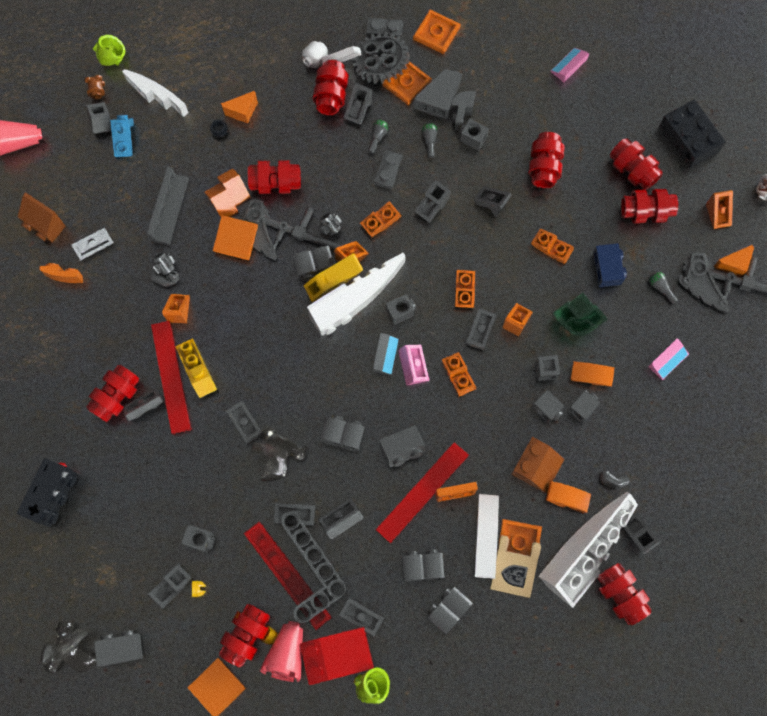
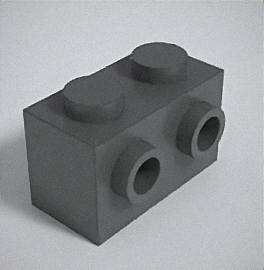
M415 425L379 440L380 449L390 468L401 466L405 461L412 458L417 459L425 453V443Z
M133 630L121 632L120 637L113 638V634L100 636L101 640L94 641L97 667L143 659L140 634H134Z

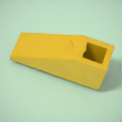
M351 254L317 274L303 286L311 301L314 302L337 287L348 283L363 271V268L355 254Z
M193 338L175 346L199 398L216 391L217 388Z

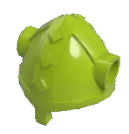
M112 35L101 36L92 49L96 52L99 63L105 66L114 64L119 66L126 52L123 43Z
M373 668L363 675L356 676L354 679L357 698L363 703L380 704L385 701L390 689L389 676L385 670Z

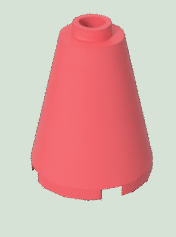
M0 120V156L39 144V140L42 139L41 128L37 129V125Z
M288 621V624H283L261 665V673L266 675L268 671L272 673V678L288 682H294L295 678L297 682H300L302 671L300 643L303 642V629L299 623Z

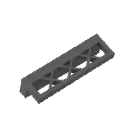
M171 167L166 169L147 232L151 242L170 246L189 181L187 176L175 174Z

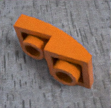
M389 201L376 213L373 211L360 224L373 237L392 225L402 215Z
M541 228L531 242V245L563 264H566L574 251V246L558 240L557 235Z
M56 263L40 266V271L46 277L66 283H83L82 274L74 268H68L64 271Z
M456 270L455 307L474 308L475 271Z
M459 352L442 359L444 368L458 397L476 390V385L468 373L467 366Z
M573 361L571 381L612 387L615 368Z
M551 481L546 501L560 507L567 506L584 514L588 511L591 494L572 486Z

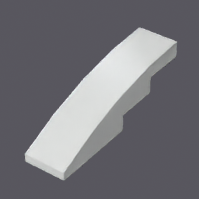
M126 69L122 71L126 81L149 103L155 99L166 110L172 106L183 117L189 113L184 102L157 82Z
M479 494L475 547V577L495 579L499 496Z

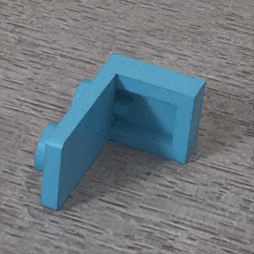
M117 115V119L110 120L114 156L130 157L133 155L130 127L134 125L133 118H128V115Z

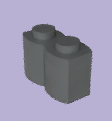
M329 246L293 255L298 278L303 281L311 280L317 274L334 265Z
M332 415V417L326 418L321 442L358 452L365 427L361 426V422L355 420L345 422L342 417Z
M427 550L426 554L418 555V551L406 552V556H402L403 582L440 580L445 578L443 553H438V550Z
M455 587L452 590L447 588L441 595L442 602L439 605L435 603L427 612L430 615L427 619L444 635H447L473 604Z

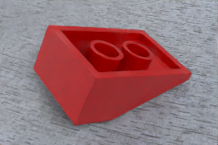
M364 627L300 643L309 685L374 668Z

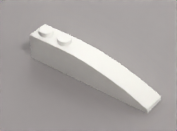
M401 253L384 262L381 269L373 268L368 271L366 277L361 278L358 276L353 279L351 285L346 286L343 284L307 306L309 318L321 336L333 333L336 327L341 324H347L354 315L372 302L403 266L405 254Z
M629 492L624 493L587 521L563 545L539 575V578L545 585L572 608L600 573L598 568L603 560L607 561L610 555L607 552L612 543H617L621 527H626L638 504Z

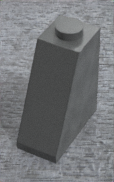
M444 69L415 97L414 109L448 119L452 101L461 85L462 74L456 70Z

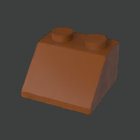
M26 192L24 193L18 213V218L22 222L21 226L29 232L31 230L35 231V235L42 241L47 239L53 243L66 227L53 210Z
M532 437L511 475L546 494L549 484L554 480L564 458L549 445Z

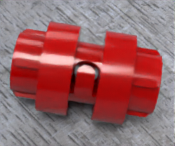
M327 60L317 70L316 86L314 87L312 100L316 105L317 111L324 115L338 113L339 108L343 107L345 103V89L347 88L349 75L345 70L344 64L340 61Z
M542 132L538 135L537 140L532 143L531 157L533 159L529 163L528 174L532 177V183L536 187L552 188L562 176L563 164L560 161L564 158L565 145L561 142V137L557 133Z
M625 138L610 153V157L614 160L613 166L620 173L627 171L630 174L627 180L635 187L640 185L643 189L648 190L663 175V171L658 167L660 162L652 155L645 157L643 155L645 148L638 141L632 143L628 138Z
M279 160L278 166H270V161H258V165H250L248 167L249 189L259 190V194H271V188H279L280 194H291V190L301 188L300 165L290 164V160Z
M645 189L633 190L631 196H623L621 200L622 218H631L633 224L646 223L648 217H651L653 223H665L668 217L677 216L678 197L676 194H668L667 189H653L651 195H648Z
M117 365L113 372L108 370L102 378L105 382L102 389L100 390L95 387L88 396L91 400L87 404L86 409L105 422H108L113 415L117 417L124 409L120 404L124 397L131 399L137 391L135 386L139 382V378L122 365Z
M616 563L598 575V580L602 584L599 590L606 600L612 597L616 603L612 610L618 619L624 618L627 624L632 626L651 614L652 610L647 604L650 598L643 589L638 591L635 589L633 583L637 579L630 569L625 571L621 564Z
M246 604L242 612L237 610L231 621L236 626L232 633L225 631L220 643L223 646L219 651V656L239 668L244 665L247 659L252 661L258 650L253 645L257 638L263 640L269 631L266 624L270 619V615L251 604Z

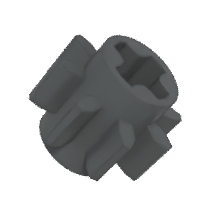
M328 212L320 217L319 221L321 224L318 228L322 233L334 235L341 229L339 223L342 220L337 214Z
M160 252L152 258L154 263L151 266L157 274L161 272L162 275H166L174 269L173 263H175V260L170 253Z

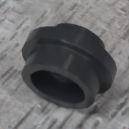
M220 119L214 120L210 125L211 134L215 137L226 135L228 132L227 123Z

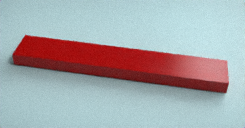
M169 320L152 324L151 328L171 433L177 434L190 431L192 429L171 322Z
M454 442L378 526L376 531L391 544L434 496L436 489L442 487L469 454Z
M260 521L243 533L296 605H299L314 594ZM315 597L314 604L317 607H323L319 599ZM305 607L299 608L307 618L309 615L308 609ZM324 609L309 620L315 630H318L332 616Z

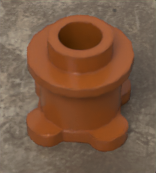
M96 75L95 77H86L84 79L88 86L87 95L89 97L100 99L105 95V90L103 89L105 82L102 81V76Z

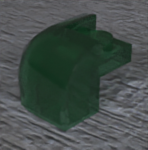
M581 293L570 303L567 301L553 312V316L564 330L577 337L586 336L594 332L608 320L596 304L593 305L584 293Z

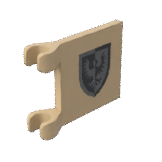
M501 535L496 558L495 579H492L490 589L530 598L541 545L540 543L533 542L530 556L507 551L508 536Z

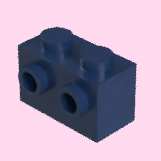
M619 243L596 246L593 251L599 287L622 285L627 277V271L622 264L623 251L619 249Z

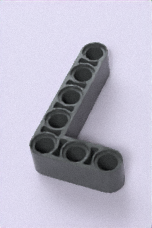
M287 512L282 516V526L324 586L295 607L293 611L295 620L305 623L340 599L346 592V586L299 516L294 512ZM290 516L296 518V524L293 527H288L285 524L286 519ZM300 533H305L308 536V540L304 544L297 542V536ZM311 550L319 552V558L315 561H311L308 558V553ZM324 566L331 569V574L327 578H323L319 574L320 569ZM335 583H339L343 587V591L339 595H334L331 592V586ZM322 595L325 597L326 603L323 607H317L314 604L316 596ZM301 607H305L309 611L308 617L304 620L297 616V611Z

